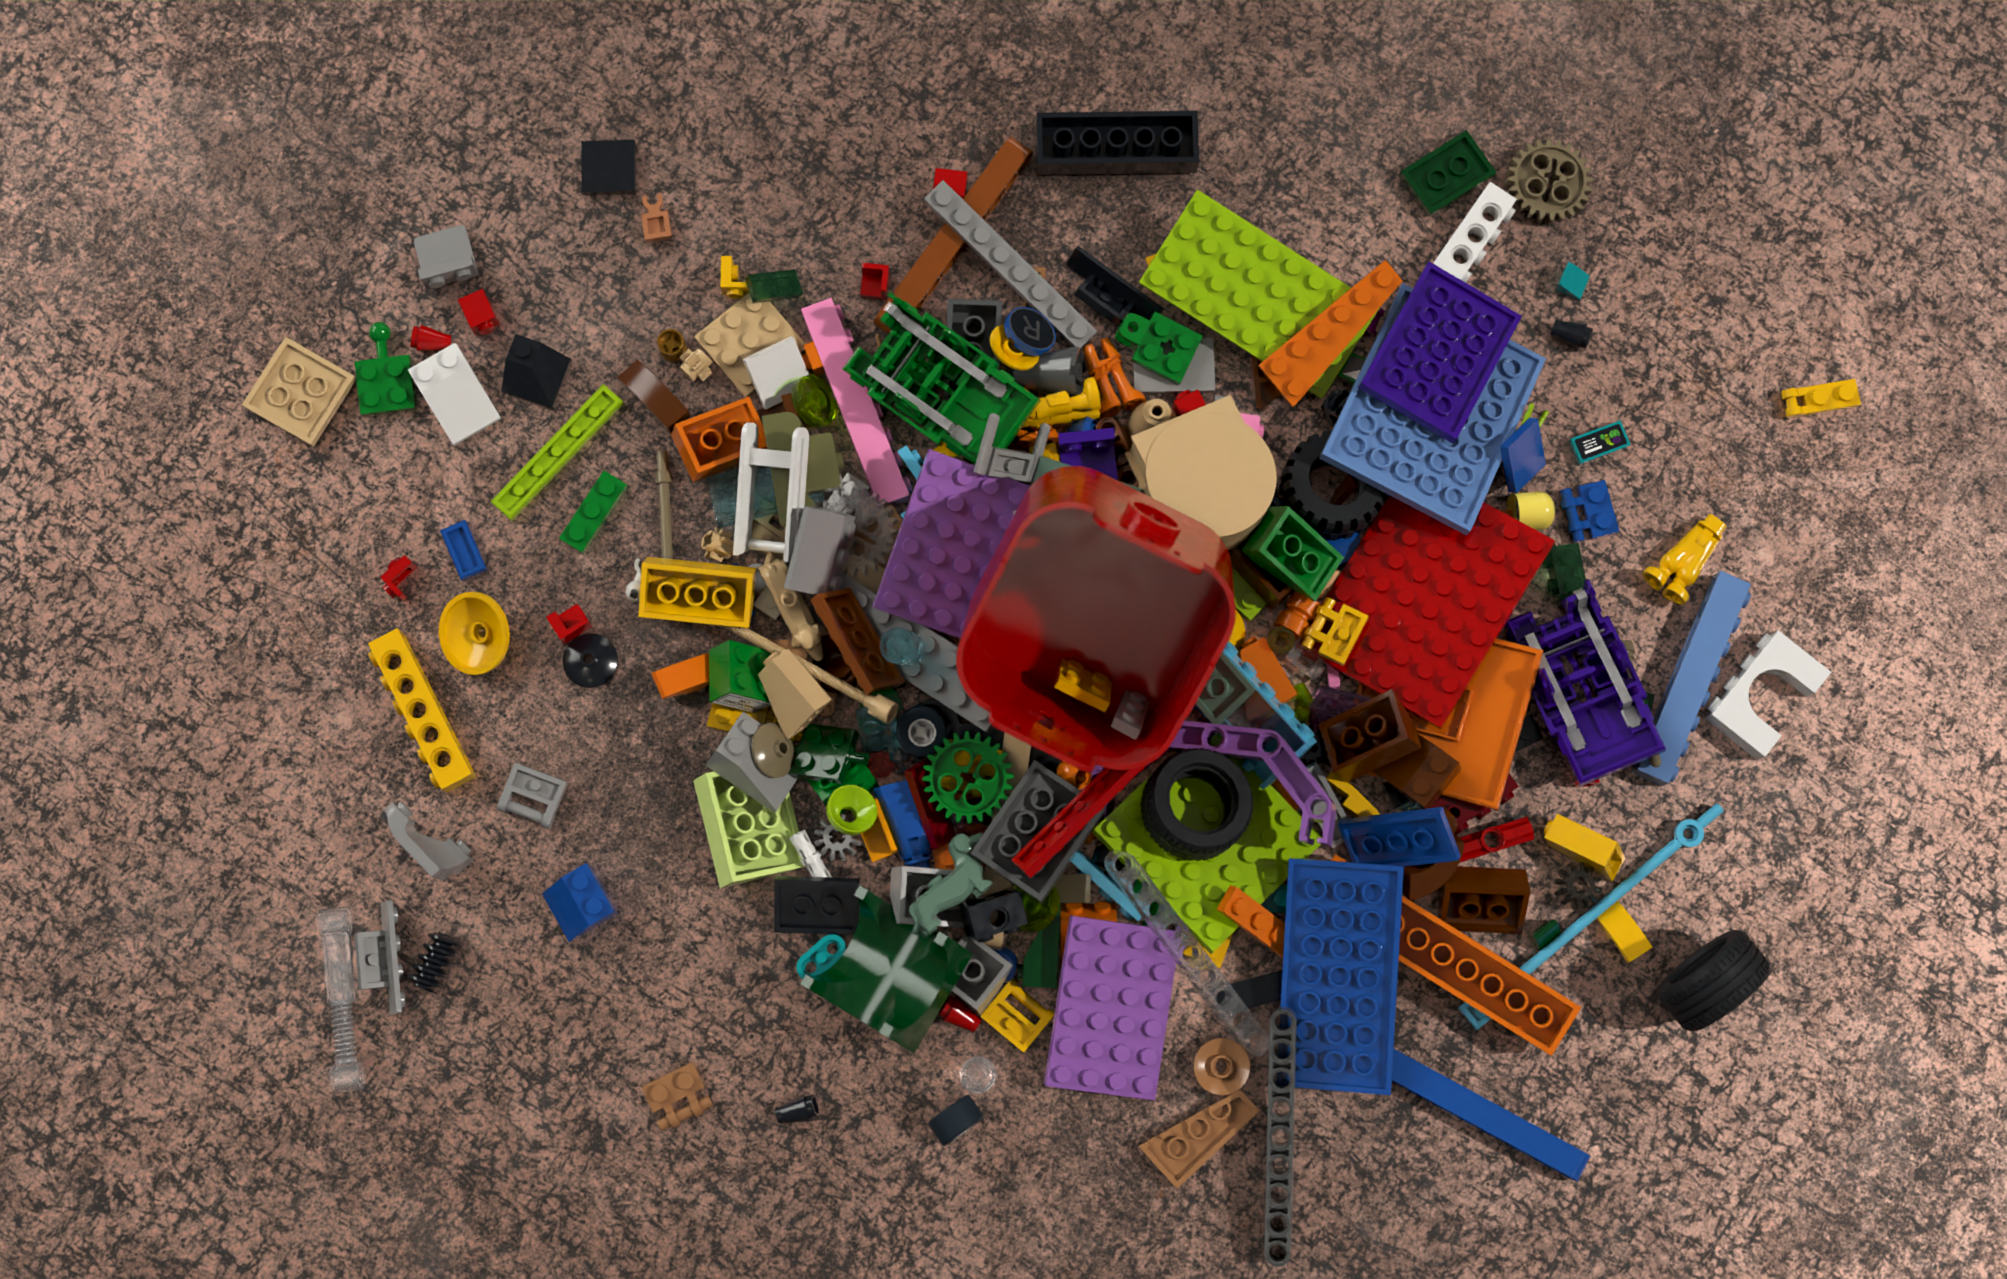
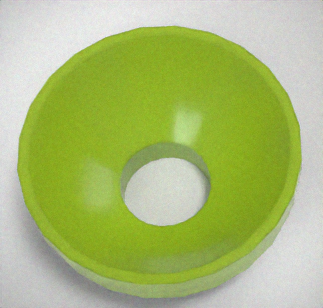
M844 785L837 788L829 797L826 806V814L831 825L836 830L847 835H859L866 832L874 824L878 813L877 805L872 795L867 790L856 785ZM843 809L852 811L855 820L853 822H845L840 816V811Z

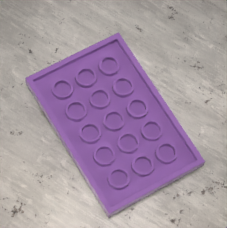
M928 449L872 607L961 638L971 598L1014 516L1013 511L1017 510L1030 486L1007 477L1000 478L973 472L975 465Z
M1074 915L1069 916L1044 1079L1045 1086L1155 1100L1181 931Z

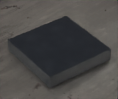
M635 140L581 141V192L583 195L636 194Z

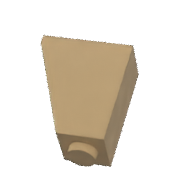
M787 649L779 655L777 652L771 654L763 662L765 667L758 676L782 732L787 740L804 730L832 699L792 652Z

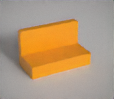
M877 798L874 799L877 805V818L874 824L861 834L872 863L898 853Z

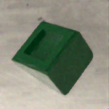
M1555 919L1547 920L1529 935L1528 939L1538 951L1561 934L1558 922Z

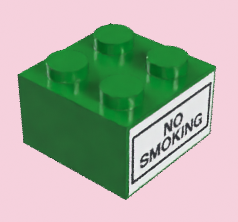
M727 640L710 649V702L752 713L771 706L758 674L765 667L763 662L772 653L762 648L732 640Z

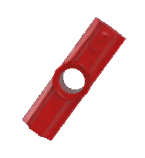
M1523 817L1460 837L1464 841L1460 863L1534 840L1531 822L1527 817ZM1487 833L1492 834L1496 838V846L1494 848H1490L1485 844L1484 838Z

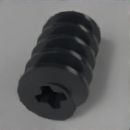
M440 931L438 934H428V937L433 941V944H423L428 954L417 955L423 962L422 965H412L417 975H407V978L413 984L436 995L438 994L432 988H441L443 986L438 977L448 976L443 967H453L454 965L448 957H458L459 955L453 947H462L464 945L459 940Z

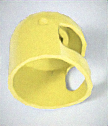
M1536 491L1511 493L1508 496L1506 502L1507 510L1513 509L1516 520L1537 531L1547 529L1552 525L1555 517V507L1552 498L1547 493ZM1517 501H1518V507H1519V520L1517 519V513H1516V502H1517Z

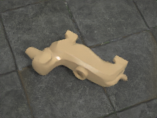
M769 552L766 555L764 564L757 567V570L769 587L780 614L792 636V647L801 646L815 661H820L823 659L821 635L824 634L825 628L815 623L799 591L784 588L788 573L787 565L781 556L773 559V553Z

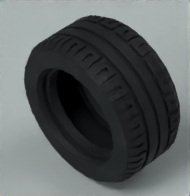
M1189 748L1176 752L1174 755L1166 758L1149 777L1141 796V817L1144 820L1143 823L1147 828V832L1150 833L1151 839L1153 838L1154 842L1158 843L1159 847L1163 848L1165 852H1170L1172 856L1175 855L1177 858L1184 860L1204 861L1224 853L1244 834L1252 819V807L1254 806V802H1252L1253 792L1250 789L1247 777L1244 776V772L1240 770L1238 765H1235L1233 760H1229L1230 758L1224 757L1222 753L1219 754L1217 751L1212 752L1210 749ZM1185 778L1200 779L1210 784L1219 793L1223 803V820L1219 828L1207 832L1195 831L1183 825L1177 819L1170 805V790L1175 781Z
M1731 930L1713 939L1677 966L1658 987V999L1665 1005V1008L1683 1029L1691 1032L1698 1031L1720 1020L1747 1000L1770 975V962L1763 956V953L1746 933L1739 930Z

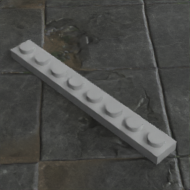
M943 180L924 198L923 202L1034 310L1042 313L1050 321L1054 330L1072 347L1082 348L1097 333V330Z

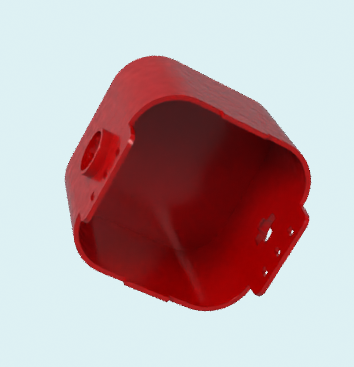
M1066 466L1049 471L1038 478L1025 493L971 598L957 649L956 666L959 680L969 697L977 705L989 712L988 721L991 725L1080 770L1093 772L1095 765L1113 770H1130L1145 766L1159 758L1170 747L1184 720L1189 716L1215 669V664L1232 635L1236 619V608L1229 552L1221 538L1205 524L1095 469L1082 466ZM1062 658L1068 661L1075 660L1082 664L1084 669L1092 673L1099 672L1108 677L1109 681L1112 682L1110 704L1106 712L1054 688L1057 667ZM1125 690L1130 692L1137 691L1143 694L1147 701L1150 702L1141 732L1136 740L1110 727Z

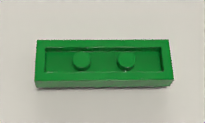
M603 470L559 539L584 554L627 489V484Z

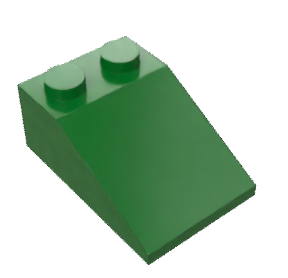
M1289 506L1270 507L1242 549V552L1260 568L1311 601L1317 600L1344 558Z

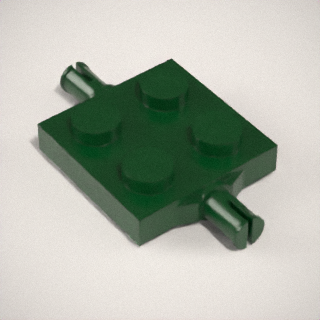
M809 724L805 728L799 744H793L795 758L789 773L794 778L843 784L846 772L852 764L868 765L869 754L855 752V746L859 737V733L855 729Z

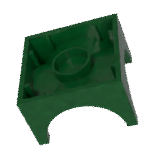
M859 886L854 896L859 902L860 915L855 934L849 946L832 967L819 975H805L800 985L915 1053L973 954L940 931H934L926 938L922 936L921 931L913 934L914 924L897 923L892 905L869 890Z

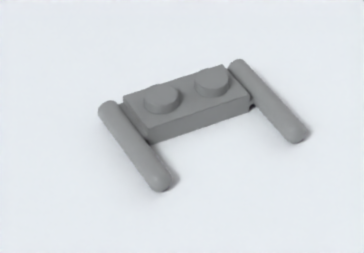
M995 413L990 414L973 472L1033 483L1040 457L1043 456L1051 429L1050 425L1047 423L1040 424L1033 452L1030 454L1028 452L993 447L1000 417Z

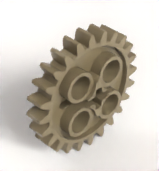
M1547 138L1544 145L1537 139L1534 147L1527 143L1524 151L1519 149L1516 153L1517 158L1513 157L1509 164L1512 167L1507 169L1506 174L1511 177L1506 179L1505 184L1512 187L1509 188L1507 193L1515 195L1514 198L1517 200L1514 204H1521L1518 210L1519 213L1524 210L1529 211L1527 219L1537 215V223H1540L1543 217H1546L1548 225H1551L1556 217L1557 221L1562 223L1565 216L1568 219H1572L1575 215L1574 211L1580 213L1583 209L1582 205H1586L1589 201L1587 195H1590L1593 189L1588 185H1591L1594 178L1587 175L1591 172L1592 168L1583 166L1588 159L1578 158L1580 150H1576L1573 153L1570 151L1571 143L1564 148L1561 147V139L1555 145H1552L1550 138ZM1552 160H1555V169L1550 179V184L1552 185L1547 192L1546 202H1543V195L1549 181L1547 176L1551 172ZM1534 162L1542 163L1545 169L1537 168ZM1560 169L1568 170L1570 176L1563 175ZM1528 186L1535 187L1539 193L1534 194L1530 192ZM1554 193L1561 194L1565 200H1558Z

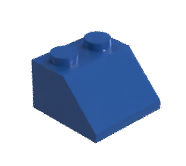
M588 863L561 877L542 893L569 942L619 914L593 867Z

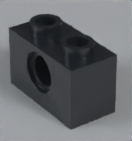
M1013 888L1003 889L958 904L966 936L978 943L994 939L993 935L1001 932L1003 934L1017 932L1020 930L1019 926L1028 924L1021 893ZM997 910L998 917L995 922L991 923L990 915L993 911Z

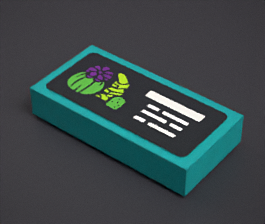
M1621 420L1569 440L1578 465L1628 448L1631 445Z

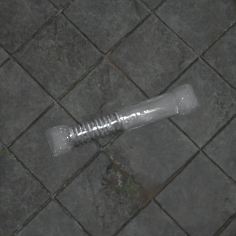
M349 906L320 909L317 915V923L323 945L327 1005L333 1008L331 1012L334 1014L331 1017L334 1020L331 1022L334 1023L332 1027L335 1030L332 1032L335 1033L333 1038H336V1040L333 1042L336 1043L334 1048L337 1049L334 1051L337 1054L334 1057L336 1058L335 1064L330 1067V1085L334 1094L360 1091L365 1087V1072L362 1062H357V1056L354 1055L357 1053V1051H354V1048H356L354 1043L356 1041H353V1038L356 1037L353 1036L355 1031H352V1028L355 1027L352 1026V1023L355 1021L351 1019L354 1017L351 1015L354 1012L351 1010L353 1007L351 1004L356 1002L351 946L352 914Z

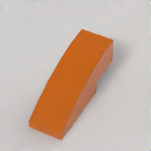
M709 653L678 662L651 673L662 699L700 691L704 687L709 686Z

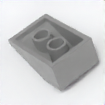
M742 712L706 766L775 813L798 778H794L790 773L781 778H770L758 769L752 756L751 742L753 734L762 724L745 712Z

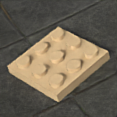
M755 287L694 336L699 345L744 398L750 397L756 392L744 364V358L790 336L794 337L801 355L805 353L803 345L806 344L758 287Z
M285 337L242 403V406L314 447L352 388L356 377Z

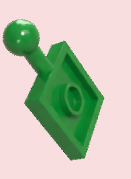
M375 322L369 328V337L376 345L377 359L354 361L360 415L362 416L417 410L414 380L408 371L412 367L411 356L408 354L388 357L386 341L390 338L391 331L389 326L383 322Z

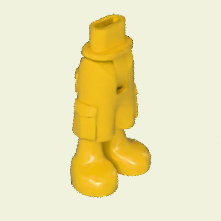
M1086 378L1083 383V391L1077 396L1069 397L1067 391H1061L1039 398L1041 402L1022 428L1036 427V429H1039L1042 423L1055 425L1072 422L1071 420L1084 417L1100 418L1099 409H1101L1095 378Z

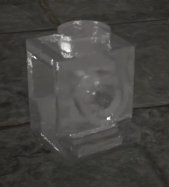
M1299 637L1289 646L1279 660L1281 667L1285 668L1303 683H1306L1309 679L1314 681L1324 669L1321 663L1325 657L1318 655V651L1313 647L1311 650L1303 648L1301 646L1303 639Z

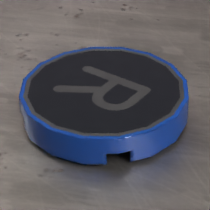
M1018 307L1012 310L1005 318V334L1008 339L1011 337L1015 342L1013 345L1019 351L1027 355L1041 356L1043 353H1047L1055 344V330L1042 313L1032 308Z

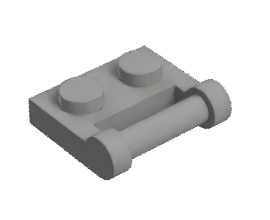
M514 763L498 802L497 810L504 813L507 811L541 823L543 828L550 829L568 783ZM513 793L548 805L545 813L512 801Z

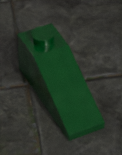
M1061 903L1058 904V910L1054 918L1047 926L1039 930L1023 959V964H1018L1017 981H1022V987L1056 989Z

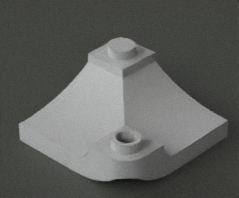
M392 801L381 812L380 819L389 825L395 839L431 877L445 881L451 874L459 875L474 860L469 855L472 850L461 839L457 842L451 838L441 841L417 831L414 828L415 822L410 818L413 812L403 802L397 804Z

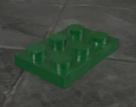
M1465 130L1401 170L1399 175L1426 214L1431 217L1493 178L1497 172L1469 132Z

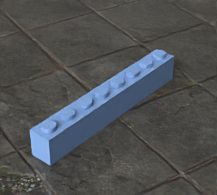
M1723 571L1713 575L1654 716L1653 723L1666 747V751L1659 754L1661 765L1657 768L1652 767L1649 759L1634 764L1631 771L1632 774L1659 786H1664L1675 780L1679 771V767L1676 766L1679 757H1683L1686 754L1690 744L1686 740L1690 731L1694 732L1698 726L1700 717L1697 714L1699 709L1706 705L1710 697V692L1707 691L1711 682H1715L1721 668L1718 667L1720 658H1724L1729 651L1731 643L1728 642L1730 634L1731 632H1736L1741 622V618L1738 617L1740 610L1747 606L1751 598V593H1748L1751 586L1750 583Z

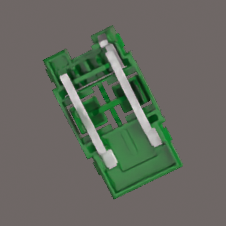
M889 291L887 297L892 303L888 302L883 309L886 312L881 317L880 322L891 329V331L873 356L858 346L843 367V370L851 375L850 379L864 388L866 386L870 390L867 392L869 396L933 440L940 447L943 443H946V447L959 457L963 455L969 461L976 464L988 417L992 413L1000 417L992 446L1007 449L1041 400L1016 383L1015 378L1002 369L999 371L997 369L999 364L994 359L926 311L921 316L917 313L919 310ZM967 346L977 353L975 357L973 353L967 349ZM926 356L928 357L927 362L929 367L932 368L930 373L914 363L918 357L922 360ZM910 368L926 377L923 384L911 378L912 376L907 373ZM940 376H943L953 384H957L958 388L956 391L940 381ZM936 384L951 395V398L948 401L945 399L941 401L940 396L931 391V388ZM894 401L897 410L891 407Z

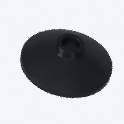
M587 633L574 638L567 645L563 654V668L566 675L573 683L584 688H595L607 683L615 674L618 666V655L614 645L606 637L599 634ZM591 654L594 657L593 661L589 664L585 663V656Z

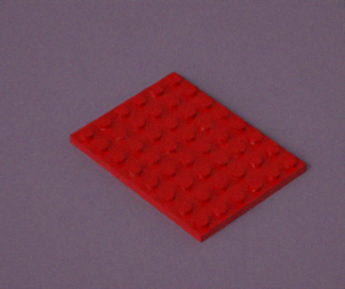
M1389 495L1327 597L1336 601L1332 609L1333 611L1339 613L1341 607L1345 604L1369 616L1344 666H1341L1318 655V651L1322 646L1321 643L1315 642L1312 649L1307 650L1301 646L1302 639H1300L1296 646L1301 651L1379 695L1391 689L1394 690L1405 710L1441 730L1555 544V540L1483 502L1471 531L1466 536ZM1326 620L1321 632L1327 635L1333 622Z

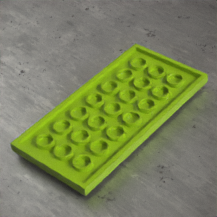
M1198 189L1138 282L1261 362L1351 288ZM1376 313L1308 390L1310 393L1323 399Z

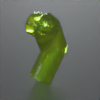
M1302 682L1294 686L1298 699L1294 717L1301 724L1311 719L1315 708V701L1305 683Z

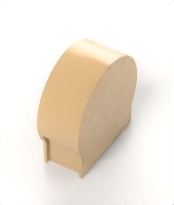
M1231 395L1131 436L1133 444L1130 451L1124 455L1139 483L1138 487L1144 489L1143 494L1205 524L1221 538L1227 550L1240 545L1253 534L1274 497L1277 482L1276 466L1267 444L1253 428L1244 422Z

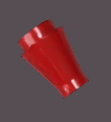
M422 324L420 327L413 326L410 347L417 348V351L443 350L451 345L452 335L442 333Z
M950 995L938 1013L943 1018L942 1021L972 1033L975 1032L982 1020L958 997L953 998Z

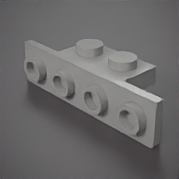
M387 900L380 903L382 930L358 932L354 935L359 990L387 988L389 1015L391 1016L402 1013V1008L405 1007V994L403 991H400L399 982L403 977L402 964L398 963L397 952L400 951V937L395 935L398 911L396 906L393 907V901Z

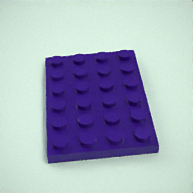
M1428 261L1358 388L1453 444L1463 429L1522 316Z

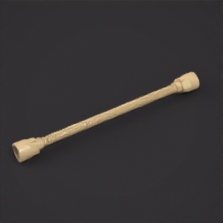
M707 624V625H709V626L712 627V628H714V627L716 626V625H713V624ZM717 625L730 630L769 653L777 652L779 655L787 650L748 628ZM793 654L811 676L864 704V707L869 709L867 713L889 724L897 715L899 705L881 694H878L876 697L872 694L866 695L865 692L847 684V682Z

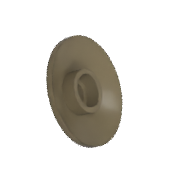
M766 723L758 727L753 734L751 742L752 756L756 766L767 777H784L789 773L794 761V747L791 738L787 740L780 725L776 723Z

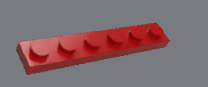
M1145 766L1130 770L1104 768L1011 859L1012 862L1029 878H1032L1118 792L1123 790Z

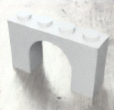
M1779 630L1771 635L1766 633L1756 645L1759 650L1754 656L1750 654L1740 665L1743 670L1737 677L1733 675L1723 687L1726 690L1721 698L1716 696L1707 707L1710 712L1705 717L1708 722L1756 760L1764 758L1782 735L1760 719L1752 710L1749 702V689L1753 680L1760 674H1773L1781 677L1805 697L1815 694L1831 674V671Z

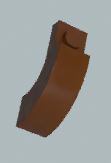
M1443 807L1461 856L1458 861L1405 866L1402 893L1409 900L1422 898L1439 889L1449 880L1460 863L1464 841L1455 834L1457 831L1456 818L1445 807Z

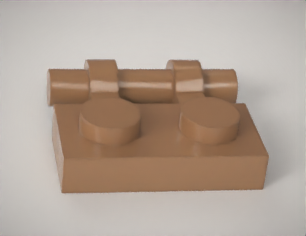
M694 1062L641 1087L653 1113L663 1108L665 1110L666 1116L657 1120L661 1131L671 1126L675 1128L681 1125V1121L693 1115L698 1117L704 1114V1110L713 1106L709 1095L700 1100L696 1095V1092L706 1087ZM687 1097L690 1105L675 1111L673 1103Z

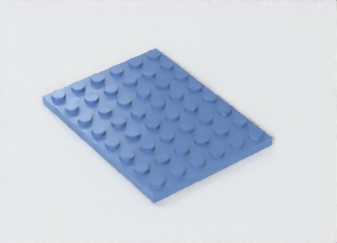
M1402 284L1319 459L1467 536L1473 527L1502 461L1500 446L1514 433L1546 358L1509 340L1457 440L1452 444L1358 388L1413 289Z

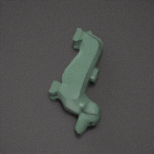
M963 833L951 839L948 849L954 861V870L945 878L941 875L935 877L927 884L929 890L910 905L909 913L915 922L912 930L913 934L921 931L922 936L926 938L942 923L938 918L933 919L939 912L961 904L971 892L977 899L993 884L990 880L983 879L982 863L970 854L983 833L970 837Z

